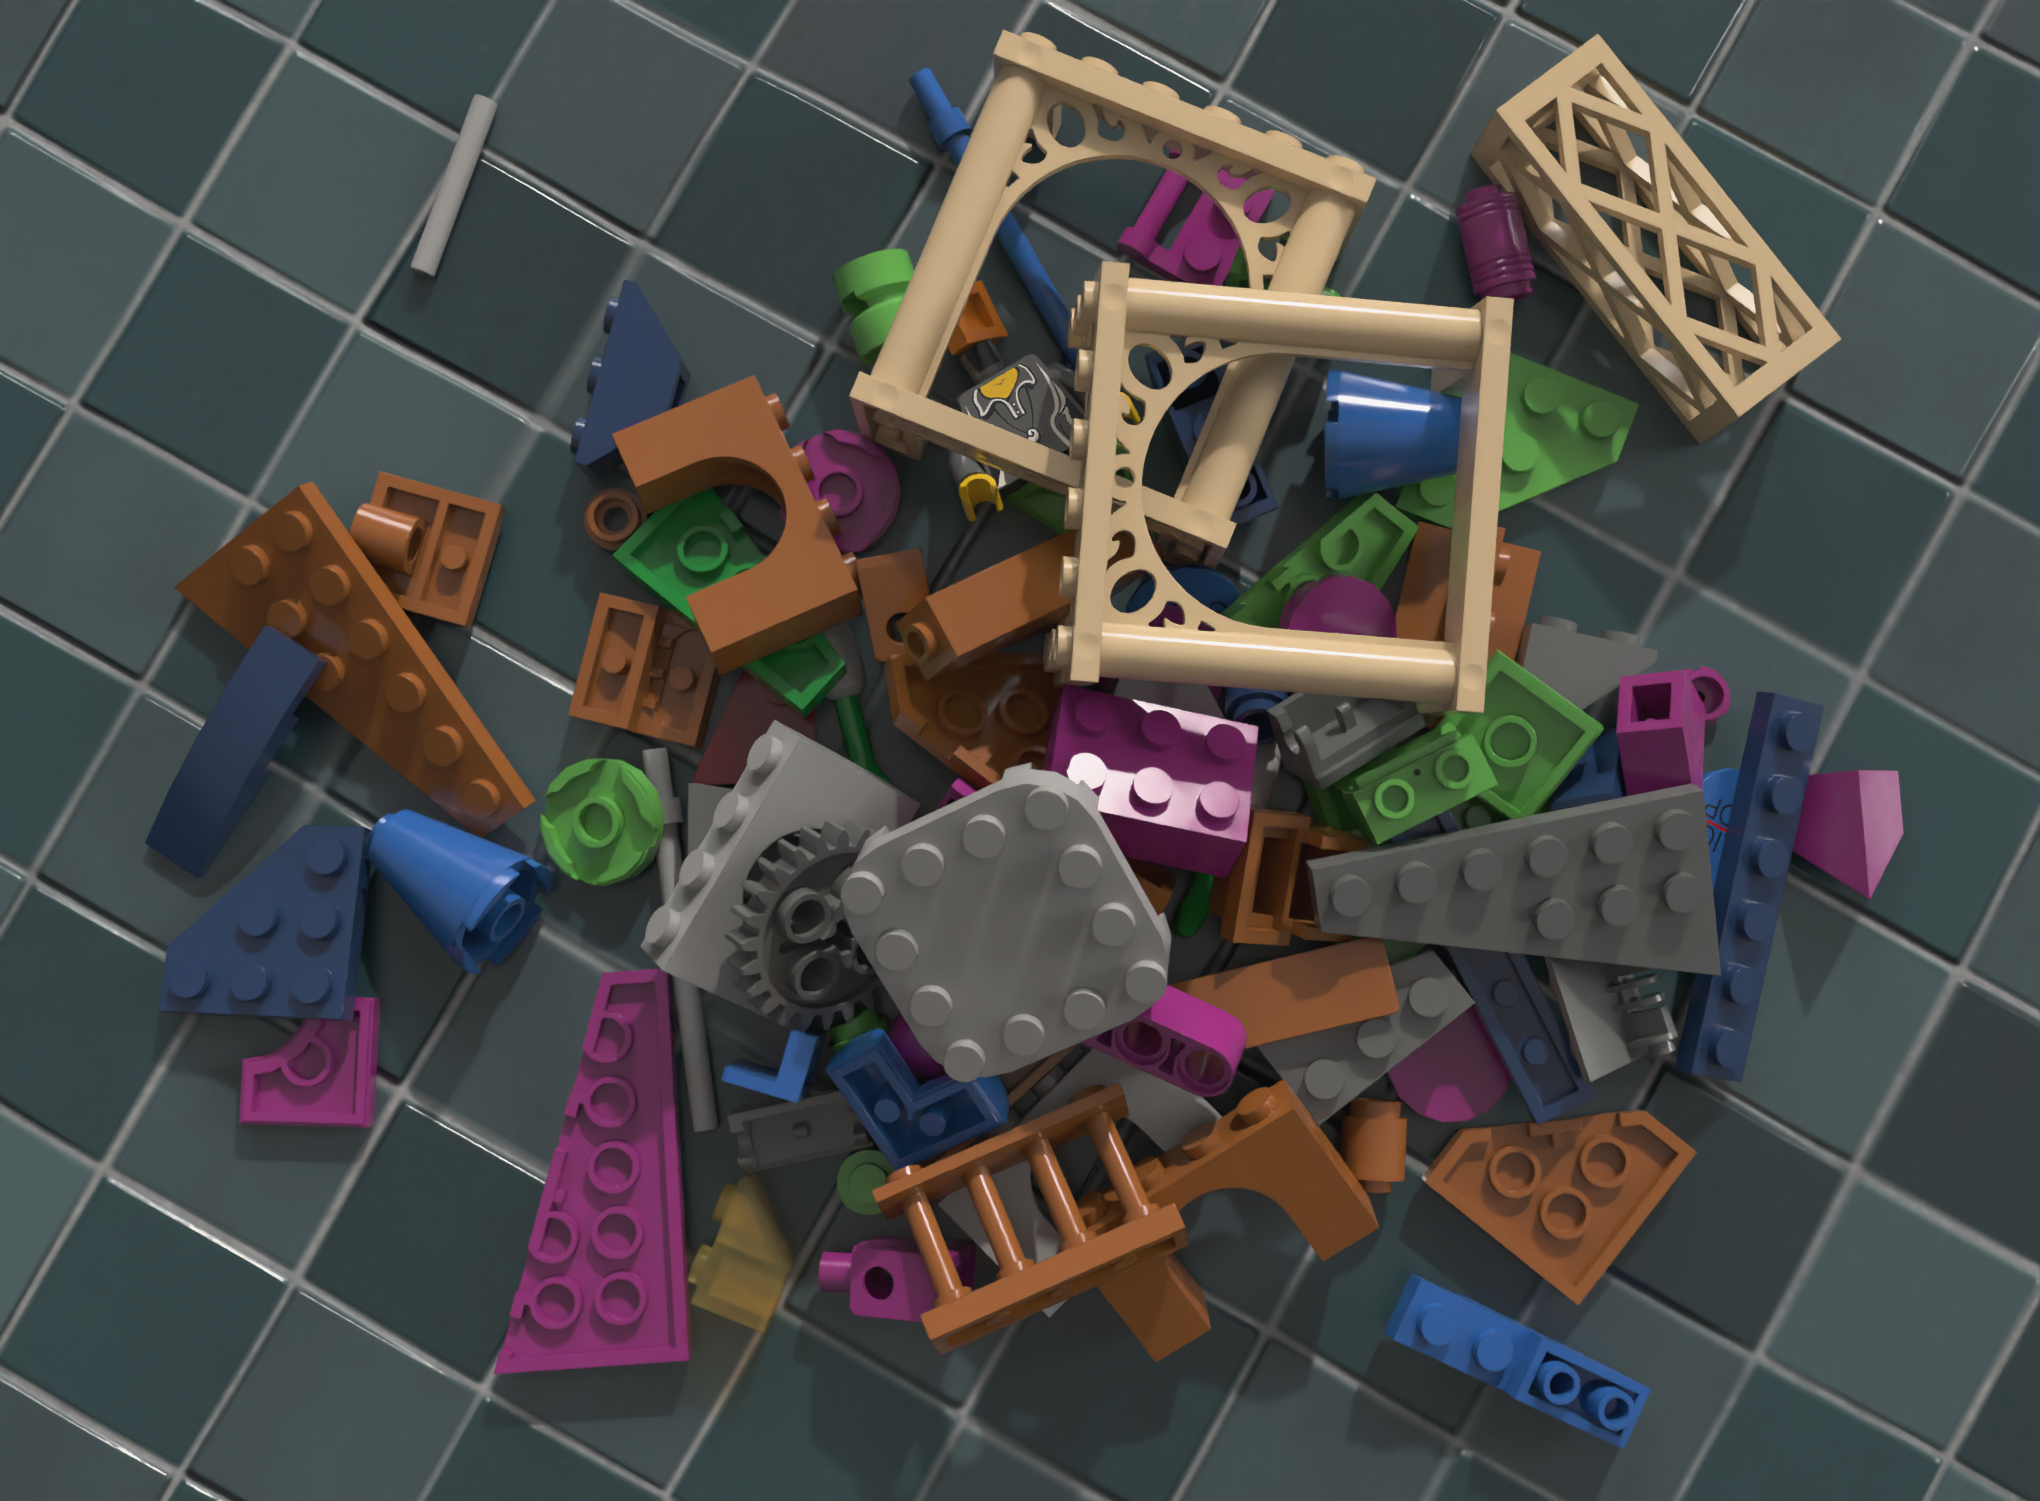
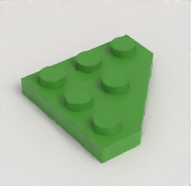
M1510 353L1498 512L1511 509L1549 493L1562 485L1586 475L1594 474L1616 463L1639 403ZM1456 474L1401 486L1394 507L1403 515L1415 521L1452 529Z

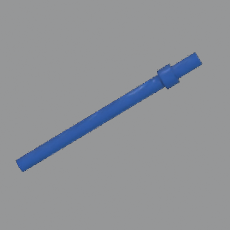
M924 68L913 74L909 79V83L931 120L927 127L941 150L947 149L958 167L969 142V135L972 129L959 107L952 108L930 68ZM1010 210L1001 223L996 236L1069 364L1075 370L1078 348H1067L1070 313Z

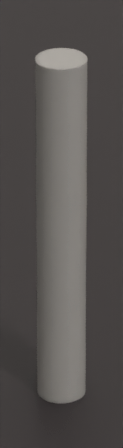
M475 94L411 263L410 269L420 275L434 278L495 115L498 104L485 96Z

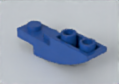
M1411 1273L1384 1331L1391 1339L1501 1389L1522 1403L1622 1449L1625 1448L1651 1391L1647 1386L1457 1292L1453 1293L1413 1273Z

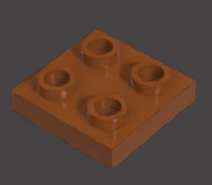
M379 471L370 504L364 503L359 507L351 524L349 534L403 611L471 629L507 509L498 503Z

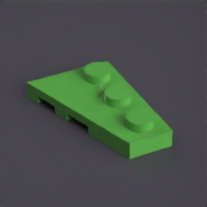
M1376 492L1356 496L1221 612L1220 615L1248 625L1277 628L1283 607L1297 589L1311 580L1318 581L1323 577H1329L1326 575L1344 574L1372 583L1380 591L1419 527Z

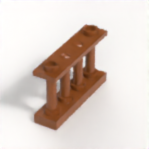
M1120 1083L1107 1088L1101 1084L1086 1087L1072 1095L1068 1100L1069 1104L927 1167L922 1168L921 1165H910L901 1168L885 1179V1185L872 1190L877 1205L888 1221L903 1214L906 1216L938 1297L933 1302L934 1309L920 1316L929 1340L940 1356L1189 1245L1186 1227L1175 1203L1159 1208V1205L1156 1203L1150 1204L1115 1127L1114 1121L1130 1115L1126 1097ZM1087 1133L1092 1138L1125 1213V1216L1121 1219L1122 1226L1097 1236L1095 1231L1087 1230L1053 1152V1148ZM1026 1160L1029 1161L1063 1241L1059 1246L1060 1253L1036 1264L1033 1259H1025L991 1175ZM964 1187H967L1000 1267V1271L996 1274L997 1281L973 1292L970 1287L962 1286L930 1206V1202Z

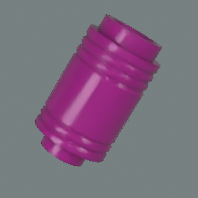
M1501 184L1487 185L1467 192L1464 195L1466 203L1455 209V215L1459 224L1458 228L1468 271L1470 272L1469 276L1472 280L1471 285L1474 287V297H1481V299H1484L1486 296L1512 298L1516 302L1533 294L1531 284L1537 279L1535 272H1533L1534 266L1530 257L1531 253L1521 210L1519 209V202L1517 201V193H1503Z

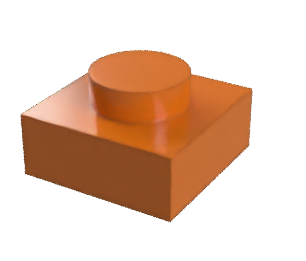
M982 280L975 282L948 348L952 355L965 353L985 340L991 339L996 346L1009 336Z

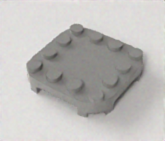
M1031 763L1007 768L1002 780L896 830L889 832L885 825L865 841L841 889L843 911L853 936L920 1045L937 1063L943 1065L948 1076L956 1081L971 1082L978 1077L987 1078L1015 1071L1133 1020L1152 1007L1166 992L1172 936L1165 914L1157 915L1098 811L1100 798L1083 778L1076 783L1057 772L1032 769Z

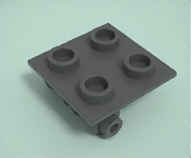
M1544 956L1549 971L1550 988L1558 999L1569 1033L1570 1050L1579 1064L1584 1083L1592 1082L1647 1054H1650V1057H1656L1676 1050L1673 1038L1677 1037L1678 1033L1674 1027L1668 1006L1664 1005L1644 1010V1006L1666 999L1664 991L1640 996L1637 988L1660 980L1658 973L1638 977L1633 976L1634 973L1648 971L1653 968Z

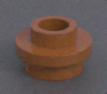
M609 488L599 492L590 500L584 514V525L592 541L605 550L616 552L648 519V514L646 515L639 497L633 492L623 488ZM614 511H625L628 515L627 525L620 531L609 530L607 527L609 515Z

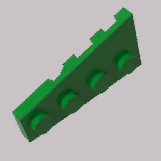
M713 487L656 510L612 555L616 565L699 633L700 631L686 596L747 571L767 558L760 553L746 534L743 525L729 506L726 507ZM822 632L742 666L746 672L804 719L847 674L845 662Z

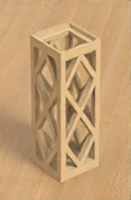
M1599 34L1595 35L1496 109L1472 149L1471 156L1494 184L1502 185L1503 193H1517V201L1519 202V209L1521 210L1524 223L1699 444L1739 418L1841 340V337ZM1573 114L1600 148L1576 139ZM1555 121L1556 131L1546 128ZM1626 131L1645 137L1648 163L1637 156ZM1548 149L1559 153L1560 164L1556 161V159L1552 156ZM1579 161L1615 174L1618 197L1582 184ZM1636 193L1649 209L1637 205ZM1552 198L1560 204L1569 224L1554 219ZM1597 211L1621 220L1624 245ZM1640 227L1657 233L1660 259L1643 253ZM1678 246L1700 274L1680 266ZM1728 261L1750 269L1753 293L1737 282ZM1648 275L1663 280L1665 297ZM1683 288L1715 300L1719 329L1687 317ZM1736 319L1754 342L1738 336ZM1652 326L1664 335L1671 352L1655 346ZM1701 343L1722 351L1724 371ZM1741 358L1758 364L1761 367L1744 379Z

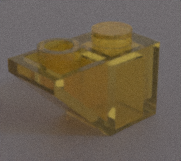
M746 1173L739 1179L737 1187L728 1183L724 1186L712 1216L713 1221L722 1225L712 1248L704 1244L701 1245L687 1281L697 1285L690 1304L764 1333L771 1322L793 1266L794 1258L760 1178L751 1173Z

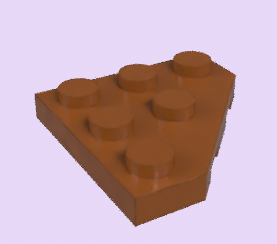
M993 653L927 682L917 663L908 654L890 655L883 669L893 724L978 791L1002 780L1007 768L1031 763L1032 769L1043 770L1049 727L1063 688L1053 687L1054 673L1043 672V653Z
M1635 1109L1553 1118L1540 1125L1535 1124L1533 1121L1462 1128L1457 1131L1420 1180L1569 1300L1579 1306L1697 1152L1648 1112Z

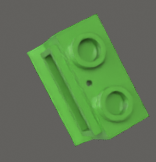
M1451 721L1365 763L1336 781L1363 837L1368 840L1367 844H1380L1499 785L1473 733L1462 736Z

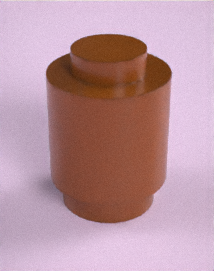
M1353 1098L1349 1102V1113L1342 1114L1340 1156L1367 1193H1391L1392 1182L1405 1181L1407 1118L1401 1117V1101L1378 1098Z

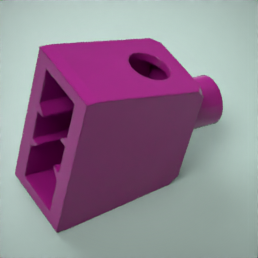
M871 1236L855 1245L852 1253L825 1251L822 1254L818 1275L819 1288L823 1292L850 1293V1314L922 1322L920 1315L934 1309L933 1302L938 1297L914 1237ZM944 1238L962 1286L970 1287L972 1292L975 1291L977 1244L969 1239ZM885 1269L891 1274L893 1283L887 1278Z

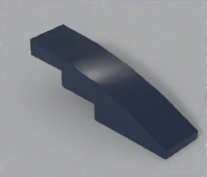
M265 625L228 682L197 735L164 799L145 844L196 878H202L273 773L266 767L299 720V717L293 713L327 662L276 628Z

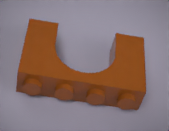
M755 375L612 434L622 462L646 515L703 490L728 484L745 485L761 490L779 503L786 513V524L782 537L775 549L761 563L747 571L686 596L694 620L720 676L863 614L858 593L861 590L856 558L852 551L841 555L833 539L834 536L841 534L835 514L826 498L815 502L807 485L815 481L808 458L801 445L789 448L782 431L789 429L790 425L776 393L764 396Z
M1285 1079L1270 1088L1261 1087L1251 1091L1239 1102L1237 1108L1213 1123L1204 1122L1195 1126L1186 1133L1181 1143L1158 1157H1146L1133 1166L1150 1204L1156 1203L1159 1205V1208L1175 1203L1179 1212L1187 1203L1198 1196L1224 1188L1249 1189L1270 1197L1286 1211L1322 1261L1327 1260L1379 1228L1367 1192ZM1113 1186L1108 1187L1102 1192L1098 1190L1089 1192L1076 1202L1087 1230L1095 1231L1097 1236L1122 1226L1121 1219L1125 1216V1213ZM1170 1253L1097 1286L1155 1362L1211 1330L1205 1294L1174 1253Z

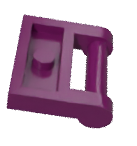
M1171 149L1168 155L1170 159H1176L1182 153ZM1166 170L1133 228H1125L1116 246L1129 258L1172 282L1223 286L1229 275L1238 246H1241L1230 222L1220 208L1204 192L1169 251L1154 241L1188 183V180L1182 176ZM1224 170L1220 171L1217 175L1219 182L1230 189H1238L1247 180L1229 177V172ZM1264 190L1251 196L1243 206L1245 216L1249 220L1259 223L1273 200L1276 191Z

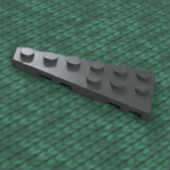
M1693 783L1306 861L1314 920L1321 932L1721 976L1704 792Z

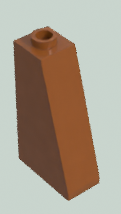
M1071 529L924 598L896 623L903 637L904 647L908 655L917 663L926 682L1055 628L1058 622L1069 615L1070 598L1059 597V579L1062 557H1074L1076 530ZM1148 530L1154 548L1160 559L1163 560L1165 557L1153 535ZM1117 532L1112 537V541L1119 540L1120 544L1116 554L1107 561V569L1120 560L1132 557L1134 540L1127 532ZM1136 570L1121 576L1112 588L1110 599L1146 572Z

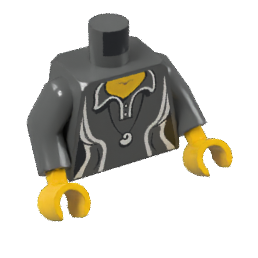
M991 339L975 345L960 357V362L975 386L957 398L959 412L1069 456L1073 418L1084 419L1086 392H1078L1074 389L1075 370L1057 361L1043 363L1033 353L1007 366ZM1120 392L1126 398L1130 410L1127 416L1121 415L1122 418H1131L1135 424L1140 423L1141 419L1128 395ZM948 449L947 466L959 490L966 518L971 522L977 520L973 510L976 504L990 501L995 504L996 510L999 512L1003 509L1001 500L1028 483L1026 480Z

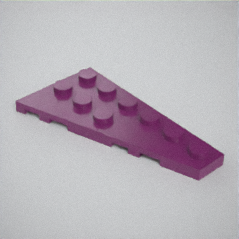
M661 968L602 973L582 1046L584 1051L573 1090L570 1091L564 1112L566 1117L557 1149H554L527 1248L529 1253L519 1290L515 1292L509 1314L511 1317L503 1349L499 1351L493 1374L689 1361L693 1356L671 974L662 971Z

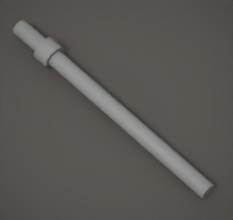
M667 748L643 750L642 758L645 776L657 789L664 811L663 840L656 854L662 905L664 906L679 881L683 861L678 824L684 821L681 799L673 795ZM672 975L693 1131L719 1128L700 987Z

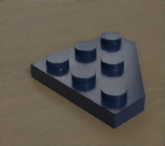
M303 825L167 946L158 1011L171 1014L353 1022L371 861L368 857L370 847L368 837L371 830L366 827Z

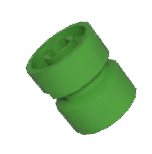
M886 249L861 256L844 264L831 276L843 313L855 317L849 325V331L862 364L871 365L876 363L914 273V268L906 250Z

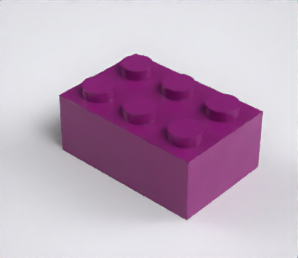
M1064 685L1049 727L1043 771L1057 772L1076 783L1083 778L1100 798L1098 811L1124 857L1226 878L1247 842L1258 726Z

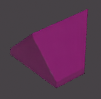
M1855 770L1809 775L1793 852L1870 900L1904 834L1898 771Z

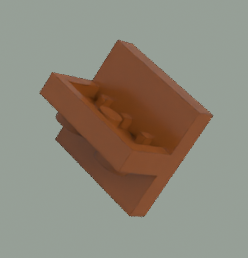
M1418 521L1416 525L1419 529L1409 544L1393 611L1397 621V638L1444 642L1452 529ZM1497 526L1488 659L1498 649L1513 661H1516L1541 551L1503 542L1506 528Z

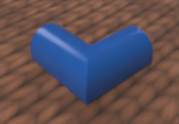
M881 1028L868 1031L850 1041L834 1055L825 1069L894 1171L921 1163L1004 1125L1008 1118V1095L999 1075L987 1078L978 1077L971 1082H959L945 1073L921 1085L885 1031Z

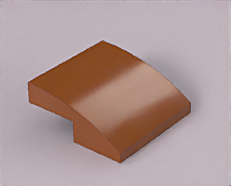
M600 592L568 715L605 726L702 749L720 675L702 635L677 614L658 605Z

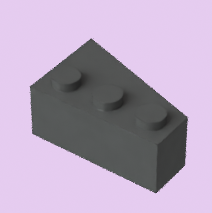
M1426 950L1389 963L1400 1005L1398 1013L1257 1046L1280 1077L1287 1081L1318 1125L1322 1124L1475 1004L1474 1000L1433 950Z

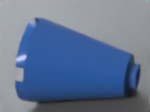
M1329 371L1326 402H1331V410H1328L1327 422H1325V490H1327V500H1341L1456 474L1462 397L1347 371Z
M405 809L395 814L390 813L383 816L374 825L368 837V843L370 844L368 857L371 863L453 962L464 971L474 975L482 973V970L477 965L478 963L489 959L497 965L524 940L543 908L534 903L540 886L550 892L552 884L550 870L538 860L412 810Z

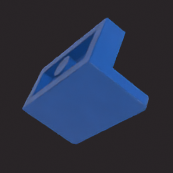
M809 1026L806 1031L795 1028L790 1032L780 1069L745 1059H738L725 1066L721 1080L798 1103L811 1090L828 1031L814 1026Z

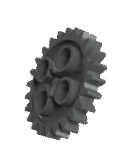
M825 820L821 834L807 826H803L800 830L799 846L795 847L784 839L778 841L780 859L775 864L763 857L757 860L759 868L764 874L760 882L743 880L741 883L744 890L752 896L748 904L731 906L730 912L742 919L743 923L742 926L734 928L725 934L727 940L740 948L726 959L727 964L740 973L734 980V984L748 995L747 1001L781 1026H785L790 1022L799 1030L806 1031L811 1022H814L823 1030H829L834 1014L849 1023L853 1020L855 1003L860 1002L871 1010L874 1007L872 991L877 986L886 990L853 936L844 914L841 900L843 884L865 841L877 832V830L870 826L866 829L853 820H848L845 826L841 827L831 820Z

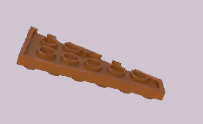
M313 481L293 489L174 586L177 591L249 650L264 626L267 625L276 628L327 662L305 696L475 836L484 837L536 801Z

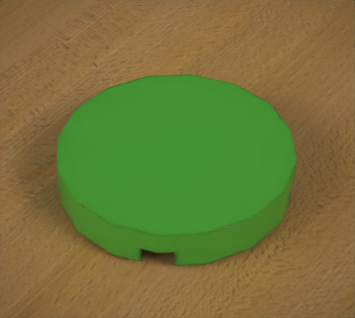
M593 758L566 767L550 783L544 797L548 798L545 814L540 815V832L547 854L562 873L574 880H582L591 885L609 886L637 877L654 860L663 840L664 811L657 789L641 770L622 760Z

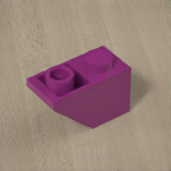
M1686 670L1620 677L1616 734L1627 796L1691 783L1702 789L1706 708Z

